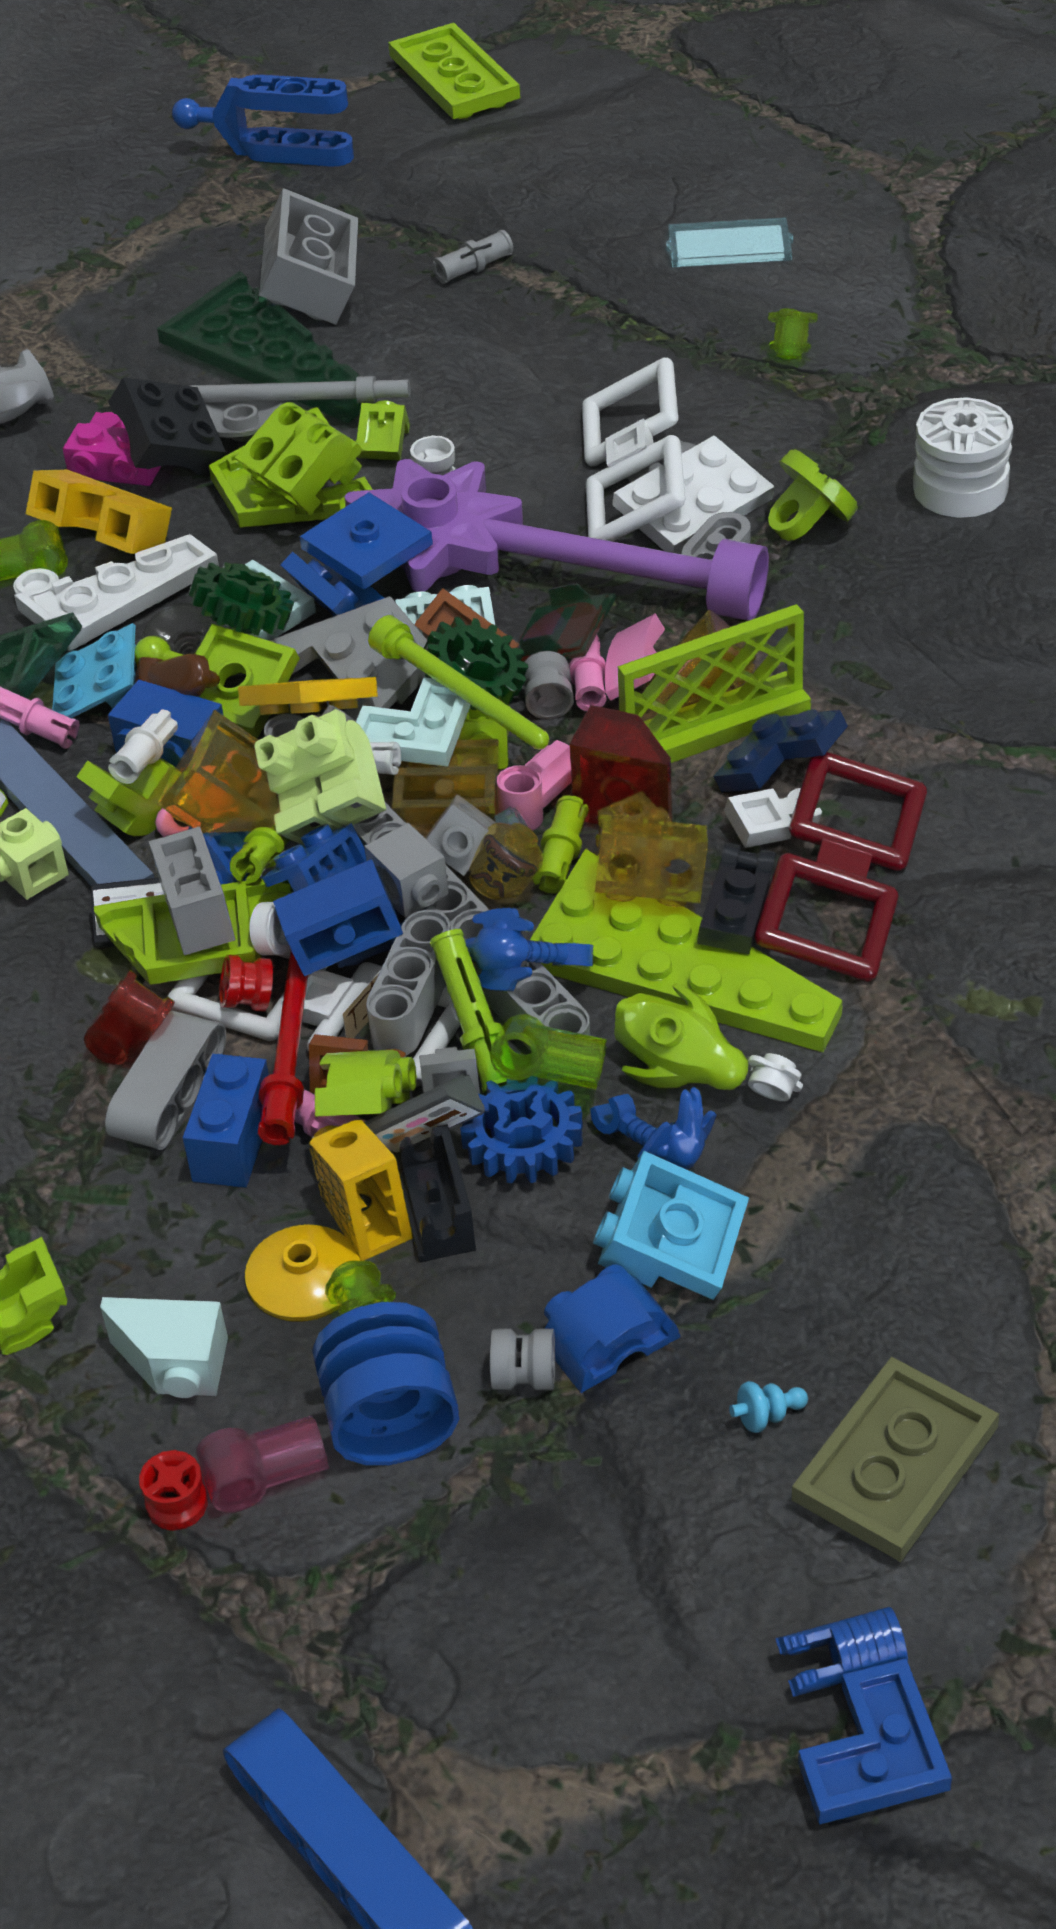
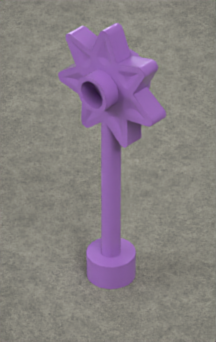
M403 459L397 463L392 489L352 491L345 495V506H348L370 492L432 531L433 545L401 565L412 590L415 592H425L438 578L452 575L461 569L486 575L497 573L499 570L498 550L707 589L706 605L708 613L747 621L755 619L765 592L769 566V553L766 546L722 539L716 548L713 560L526 526L523 525L521 499L485 493V466L481 462H471L447 474L439 475L432 474L410 459Z

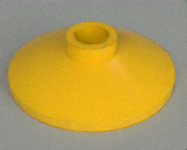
M320 1225L291 1226L273 1233L254 1249L245 1269L247 1291L254 1304L272 1317L292 1322L316 1320L337 1311L351 1299L361 1279L360 1257L350 1240L342 1233Z

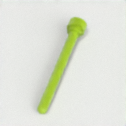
M393 615L383 616L373 625L369 633L368 643L374 651L386 659H405L533 748L541 750L547 747L549 735L546 731L415 643L408 625Z

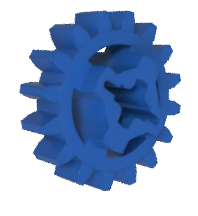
M534 1073L529 1075L526 1083H518L514 1074L507 1075V1085L502 1087L491 1080L486 1082L487 1095L478 1094L485 1107V1112L463 1123L462 1127H460L463 1149H468L469 1162L472 1165L484 1162L485 1175L489 1178L499 1170L505 1171L506 1183H513L517 1174L525 1173L529 1182L534 1183L537 1180V1171L542 1169L552 1176L557 1175V1161L561 1160L572 1163L574 1161V1147H580L583 1143L581 1106H575L574 1093L570 1090L559 1094L558 1081L555 1079L550 1080L544 1086L539 1085L537 1074ZM552 1117L558 1123V1127L553 1126ZM486 1128L491 1130L492 1139L486 1134Z

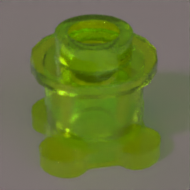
M788 308L768 313V321L775 322L774 340L769 342V348L777 351V357L801 359L803 352L811 351L812 346L808 343L809 323L818 322V314Z
M353 1260L341 1264L334 1270L325 1286V1295L331 1304L340 1307V1315L356 1307L378 1302H392L396 1297V1293L391 1285H381L379 1283L381 1273L376 1264L370 1261Z

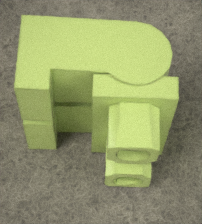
M335 709L320 717L310 715L298 721L296 727L278 737L268 735L255 742L254 747L258 767L266 771L270 791L278 794L281 812L274 815L277 834L304 845L301 837L319 826L329 824L331 830L350 823L352 825L387 810L369 739L358 723L353 720L346 721L345 713ZM354 803L362 804L360 807L353 808L351 806ZM313 822L320 824L316 827L310 826V824Z

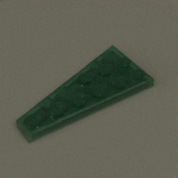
M240 270L157 328L159 343L255 384L356 381V378L360 376L348 364H339L333 359L332 350L325 344L317 345L313 341V334L280 305H272L266 298L259 296L260 288L258 286L252 288L248 284L247 276ZM357 399L295 400L312 408L318 407L321 412L347 423L358 416L361 410V403H358Z

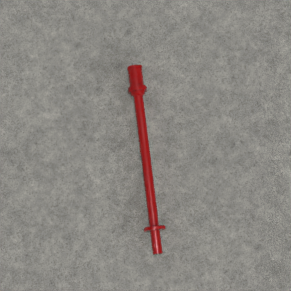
M291 949L273 1074L268 1075L262 1080L259 1088V1100L263 1107L261 1121L258 1125V1135L264 1142L271 1145H284L289 1143L290 1138L293 1139L296 1109L301 1106L304 1098V1086L295 1077L308 975H303Z

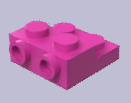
M96 412L90 423H78L62 448L67 470L95 480L150 486L161 466L150 469L135 468L130 455L128 433L122 420L113 412Z

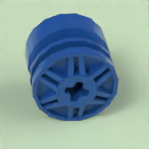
M378 1302L356 1307L334 1318L318 1334L312 1348L321 1394L325 1398L324 1405L333 1446L345 1459L363 1465L398 1464L414 1460L435 1450L452 1435L460 1419L458 1404L450 1374L445 1366L444 1352L440 1344L436 1322L424 1309L404 1302Z

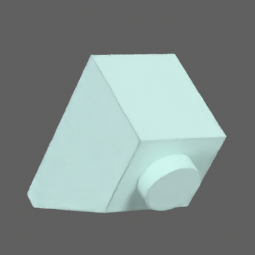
M102 1297L100 1308L110 1343L157 1394H170L178 1398H190L195 1395H217L228 1340L220 1302Z

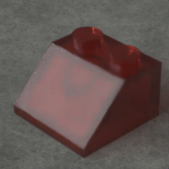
M590 705L569 744L572 794L584 800L582 805L587 804L589 808L588 815L584 821L670 840L673 834L670 756L639 715Z

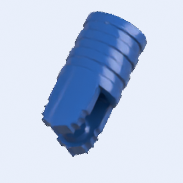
M891 1607L775 1638L779 1653L784 1656L788 1654L791 1656L799 1655L810 1649L828 1645L834 1664L817 1670L803 1671L791 1680H788L793 1697L841 1684L842 1674L905 1658L908 1661L902 1629Z

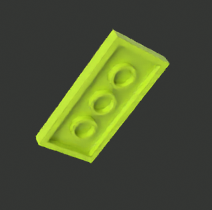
M455 23L388 42L390 57L452 119L468 118L475 112L488 108H500L505 106L507 102L521 98L520 84Z

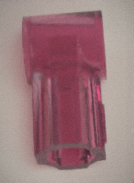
M313 1416L248 1435L246 1431L239 1428L221 1429L201 1440L196 1450L212 1505L221 1512L232 1513L245 1510L262 1499L266 1488L329 1469L322 1438Z

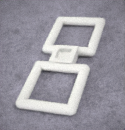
M664 357L591 395L582 403L585 462L589 466H597L607 461L608 466L586 480L588 537L613 542L682 507L685 503L681 442L679 438L675 435H669L653 443V436L674 426L678 421L674 364L671 359ZM658 381L660 413L646 420L641 419L605 438V441L601 443L599 411ZM664 459L667 494L606 524L604 489Z
M291 948L285 954L276 956L289 959ZM364 962L357 968L351 978L325 971L327 967L308 975L302 1022L318 1026L307 1042L308 1051L309 1043L314 1034L338 1036L344 1027L342 1013L382 968L381 965ZM209 975L179 980L167 996V1005L173 1011L222 1023L226 1028L266 1041H274L278 1038L284 993L266 1018L237 1008H221L218 1002L196 996V992ZM445 986L437 1004L446 1009L413 1058L417 1074L416 1087L422 1085L419 1056L435 1054V1049L446 1048L460 1027V1022L451 997L448 994L447 986Z

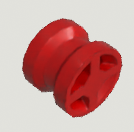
M226 955L221 969L219 985L221 1008L233 1009L238 1004L249 1005L253 1011L266 1012L273 984V965L271 959L258 958L254 962H243L238 955Z
M170 1450L151 1457L143 1465L139 1474V1486L145 1498L147 1514L152 1523L161 1529L171 1531L186 1529L196 1524L204 1515L208 1506L207 1492L197 1460L187 1452ZM166 1492H173L174 1494H177L178 1496H176V1497H166L165 1493H166Z

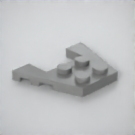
M390 596L269 640L296 650L300 660L292 674L319 658L335 679L376 677L378 696L358 698L359 708L343 711L355 721L358 718L362 705L389 709L395 702L402 704L422 683L425 677L424 672L405 659H386L369 646L368 637L373 625L386 615H393L408 625L414 642L424 648L427 642L423 634Z

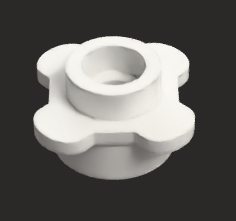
M772 1053L765 1054L764 1058L756 1055L749 1057L748 1064L753 1067L750 1070L751 1076L748 1086L756 1093L769 1099L788 1101L793 1091L800 1092L802 1090L803 1084L799 1082L802 1074L796 1069V1065L791 1060Z

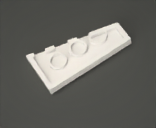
M189 534L135 553L136 561L128 564L113 563L111 561L95 567L96 575L73 582L70 576L51 582L53 590L33 596L31 591L28 590L16 594L14 597L17 609L70 652L191 585L199 567L207 568L209 563L219 566L218 557L214 551Z

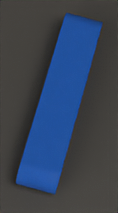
M277 1708L222 1749L225 1761L242 1787L362 1929H473L462 1912L283 1710Z

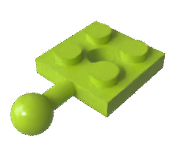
M212 624L196 654L205 656L208 660L209 670L219 675L220 682L216 687L205 688L199 697L222 704L227 729L258 738L270 714L260 715L259 705L239 706L238 686L234 688L224 687L226 679L238 673L246 674V677L239 686L288 682L300 658L294 648ZM147 636L141 639L135 646L134 661L138 665L141 657L166 660L184 654L171 651L169 644L160 637Z

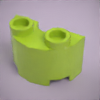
M395 1050L326 1053L320 1061V1066L323 1070L329 1069L326 1088H315V1117L380 1114L391 1109L392 1104H401L410 1099V1091H413L416 1087L417 1074L413 1058L401 1057L398 1051Z
M43 1237L20 1246L5 1255L6 1263L0 1270V1349L3 1355L12 1354L30 1347L51 1333L54 1329L51 1318L59 1310L60 1305H67L64 1287Z

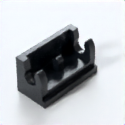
M448 1124L432 1127L430 1136L432 1147L425 1152H414L410 1137H405L399 1146L402 1168H398L419 1263L476 1251L472 1210Z

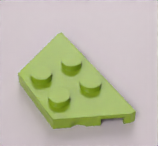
M262 878L250 884H247L246 880L221 884L236 940L187 955L183 954L164 894L94 906V913L99 928L150 985L221 973L226 955H238L243 962H254L261 958L262 955L256 952L250 938L249 927L252 912L257 904L273 902L294 891L288 880L270 887H266Z

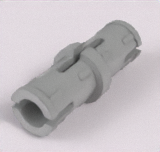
M499 230L497 233L477 242L468 240L461 245V249L435 258L432 262L434 274L439 282L445 284L470 271L478 273L485 269L486 264L511 255V252L514 250L512 240L505 230Z

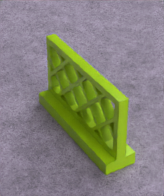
M795 604L618 666L620 730L613 732L614 748L635 776L746 737L753 731V724L766 715L778 714L779 716H788L811 710V698L803 689V610ZM788 626L787 633L775 647L766 643L777 629ZM740 642L746 643L731 663L722 659L732 645ZM759 650L768 654L753 674L744 670ZM697 657L702 659L687 678L677 674L688 660ZM781 661L787 664V671L770 676ZM715 666L724 670L709 689L700 685ZM651 673L656 674V677L642 694L634 691V679ZM737 677L746 681L742 687L726 692ZM670 681L680 686L665 705L655 701ZM693 693L702 697L699 702L681 708ZM648 708L658 713L652 719L637 723Z

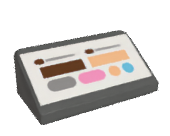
M463 1074L364 1123L391 1152L399 1153L400 1143L405 1137H410L414 1147L430 1139L432 1127L448 1124L450 1130L482 1115L485 1112V1107L470 1076Z

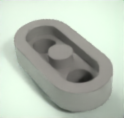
M722 512L711 516L683 546L682 555L713 560L716 548L722 539L750 543L751 525L749 520L745 516L734 512Z

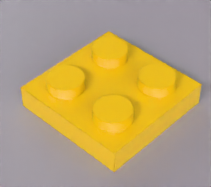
M376 677L321 679L238 686L239 706L259 705L260 715L289 713V704L291 714L320 712V710L327 708V701L329 705L339 709L359 708L358 698L378 696Z

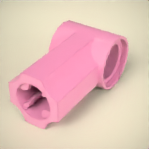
M556 740L537 753L525 765L508 767L497 776L498 818L500 825L504 829L514 833H526L535 830L542 824L543 808L582 773L581 759L574 754L570 745Z

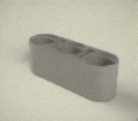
M435 910L418 911L406 918L401 926L404 934L396 937L369 993L366 1008L371 1043L374 1050L398 1049L405 1052L406 1055L413 1052L419 1045L446 986L434 950L429 942L434 936L451 930V924L448 917Z
M176 1011L167 1012L109 1103L105 1120L107 1134L155 1149H165L172 1141L196 1101L212 1053L223 1054L227 1038L224 1024Z

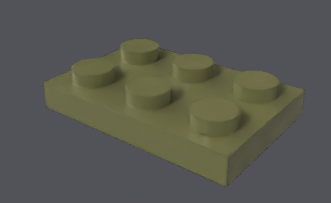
M891 1356L792 1485V1501L901 1562L997 1430L999 1413Z

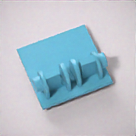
M134 623L118 631L107 632L98 641L79 651L68 652L55 663L53 711L73 718L105 701L112 709L135 684L137 665L134 661L136 646V625Z

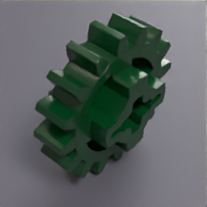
M224 562L223 568L214 563H209L207 568L199 567L194 575L189 591V596L193 597L191 604L196 607H202L201 614L203 616H209L220 626L229 625L236 632L258 636L261 630L270 635H274L276 629L283 631L294 606V601L289 600L291 593L279 590L280 582L274 581L263 572L256 573L246 565L238 563L230 564Z
M455 617L451 626L443 621L440 622L436 632L431 631L424 649L509 706L513 697L518 696L526 680L524 676L528 670V664L520 661L524 654L523 649L511 648L510 643L513 639L511 635L501 637L496 633L497 626L494 624L490 625L488 629H484L477 618H473L470 625H465L460 617ZM470 705L471 710H477L475 707Z

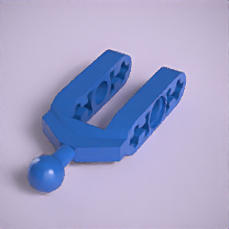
M250 75L244 78H231L215 108L200 107L198 103L189 98L180 99L172 108V118L174 123L180 128L192 129L199 122L214 123L216 129L236 155H245L254 161L334 167L346 165L354 159L352 137L345 132L278 127L247 128L244 108L311 114L340 113L348 107L347 87L340 80L276 75Z

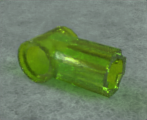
M36 520L23 528L21 534L0 539V581L18 577L28 570L38 568L51 570L57 576H60L68 566V557L58 527L50 521Z
M518 1014L510 1017L503 1024L491 1048L490 1059L494 1069L502 1077L510 1080H523L534 1076L597 1090L604 1065L607 1039L546 1027L539 1019L533 1016ZM511 1039L524 1041L529 1045L532 1053L528 1055L515 1053L509 1047L507 1041Z

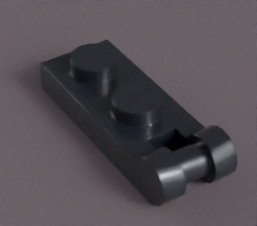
M725 843L721 862L699 926L697 944L750 954L755 931L772 880L777 856L776 852L761 850L760 854L741 851V845Z

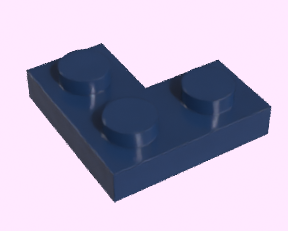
M811 709L797 715H766L757 720L752 726L753 731L746 739L728 753L727 761L713 777L721 792L760 789L785 759L824 756L848 725L840 710L818 712L815 709Z

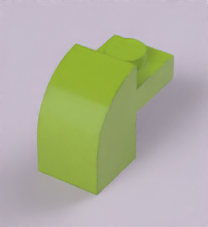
M160 758L155 763L148 764L133 783L125 784L117 781L109 772L87 760L77 778L93 789L88 797L98 804L94 811L124 833L132 836H144L156 830L155 821L158 812L164 805L175 800L174 792L176 786L186 774L163 758Z

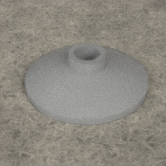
M282 402L207 403L206 407L219 437L245 442L252 438Z

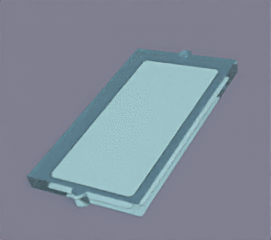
M786 217L668 224L669 240L666 241V250L671 252L672 267L792 260L791 244L793 243V234L788 231Z

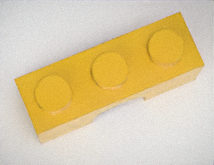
M67 469L33 470L25 514L58 527H81L97 531L95 541L130 554H135L165 543L172 507Z

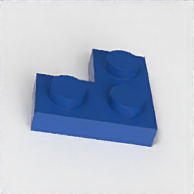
M907 1658L842 1674V1690L859 1735L798 1751V1764L819 1825L950 1791L952 1776Z

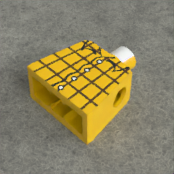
M353 1120L339 1127L329 1125L319 1129L312 1137L309 1149L320 1195L341 1231L356 1249L360 1261H365L413 1239L397 1161L390 1150L362 1120ZM359 1194L367 1195L372 1200L370 1207L365 1211L361 1209L367 1207Z

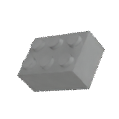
M283 188L265 226L259 296L267 298L273 304L285 305L304 312L312 319L325 320L336 325L355 287L358 218Z

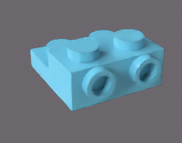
M643 1151L632 1170L624 1167L621 1168L611 1188L609 1199L617 1202L618 1206L615 1214L608 1211L605 1213L595 1234L593 1244L603 1248L598 1264L604 1267L619 1264L630 1275L636 1277L640 1283L651 1288L660 1276L714 1300L722 1289L749 1197Z

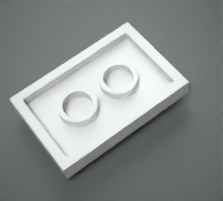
M714 435L682 453L686 498L684 505L639 529L664 551L680 554L682 553L683 546L708 518L722 512H734L745 516L772 500L775 486ZM664 464L615 491L612 505L623 515H626L667 494Z

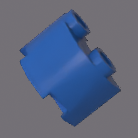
M619 1264L606 1267L595 1279L588 1281L574 1292L564 1291L557 1294L548 1302L544 1309V1315L549 1320L545 1329H554L555 1362L580 1393L616 1374L620 1363L630 1354L642 1351L645 1356H648L681 1337L677 1325L640 1281L630 1275Z

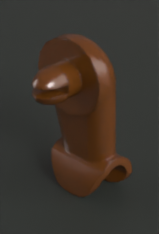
M192 653L166 660L141 657L135 676V683L139 679L173 689L184 695L199 697L205 688L216 687L220 682L219 675L209 670L208 660L205 656Z

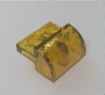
M498 739L457 740L448 767L401 761L400 766H397L399 771L394 775L392 810L405 823L410 825L435 824L458 794L498 823L497 776L499 775L500 757Z

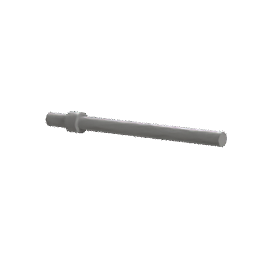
M358 376L356 381L191 385L192 387H198L204 403L357 399L358 403H376L377 398L410 397L411 394L410 380H376L375 376Z

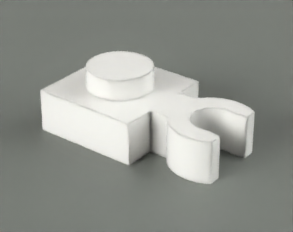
M801 788L792 790L787 798L779 799L774 789L728 797L724 812L745 848L791 838L789 824ZM816 808L812 822L819 823L822 815L820 808Z

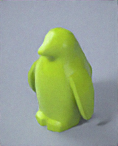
M679 983L672 985L673 989L685 1001L687 1006L644 993H638L622 999L617 1004L615 1010V1039L649 1067L643 1069L623 1066L622 1071L631 1078L656 1088H678L690 1083H701L721 1090H733L745 1080L748 1073L747 1058L741 1050L732 1046L720 1031L717 1019L706 1001L690 989Z

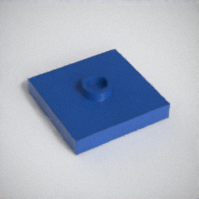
M370 492L300 536L302 550L363 590L433 545L432 531Z

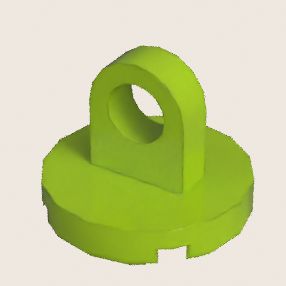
M796 449L789 450L783 456L779 464L794 481L775 502L768 516L769 525L782 539L790 541L802 537L813 527L826 510H829L844 521H849L858 508L857 501L837 480H832L825 474L822 475L819 472L818 464ZM798 511L796 516L787 522L789 516Z

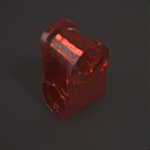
M131 970L125 974L110 994L83 1038L89 1052L103 1062L113 1065L126 1062L144 1040L148 1041L162 1024L175 1003L169 997L161 999L137 982V974Z

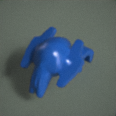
M498 908L475 914L472 921L482 924L484 928L479 931L477 937L465 939L472 962L477 963L478 967L482 969V973L478 975L481 987L489 990L514 991L517 982L532 975L531 967H520L523 961L552 963V966L561 967L563 965L593 967V945L579 943L553 944L550 942L526 940L521 931H533L534 924L529 920L521 918L516 908Z
M695 1087L691 1088L690 1092L686 1089L682 1091L677 1121L672 1123L664 1122L659 1128L647 1124V1122L636 1116L635 1104L629 1094L608 1099L609 1103L590 1108L593 1124L603 1134L621 1132L626 1137L643 1146L637 1156L638 1158L643 1151H646L686 1170L693 1167L701 1157L705 1141L711 1132L717 1116L711 1110L703 1117L701 1094Z

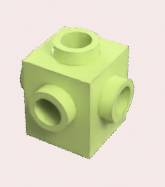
M27 808L0 822V882L6 880L28 900L69 875L61 838L50 822H41Z

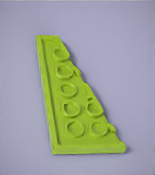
M587 849L580 856L530 939L532 941L550 942L553 944L579 943L593 945V967L563 965L561 967L552 966V963H541L553 976L627 997L644 993L687 1006L685 1001L672 987L673 984L679 983L706 1001L718 1023L824 1052L842 1016L843 1000L751 947L750 954H744L697 944L699 926L702 920L701 916Z

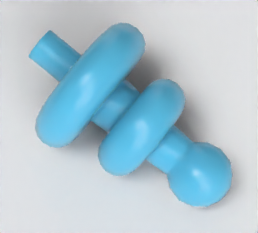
M747 1381L740 1386L737 1394V1404L730 1405L729 1412L732 1417L740 1416L747 1430L759 1433L766 1428L768 1420L773 1423L782 1421L786 1416L787 1408L793 1410L803 1409L807 1405L809 1398L806 1391L800 1387L791 1388L787 1393H783L776 1384L769 1383L761 1389L758 1384Z

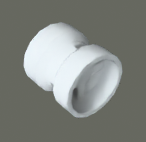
M432 435L418 439L412 444L410 449L411 460L432 474L444 475L455 470V467L452 466L456 459L455 447L448 438Z

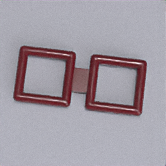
M826 752L824 756L811 757L789 824V832L794 838L819 845L816 861L791 853H785L779 857L755 931V942L760 947L860 980L871 981L875 979L878 975L899 895L894 887L866 878L870 863L895 871L903 870L907 866L927 795L926 786L922 782L830 752ZM827 773L904 798L891 847L812 822ZM795 877L875 903L860 957L779 930Z

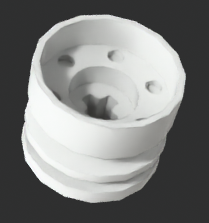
M968 397L946 399L930 405L921 412L916 423L917 439L915 450L917 457L914 462L913 475L915 498L925 508L937 514L957 518L976 517L995 510L1004 502L1009 488L1010 465L1008 459L1012 451L1011 440L1013 437L1011 417L1001 407L993 403Z

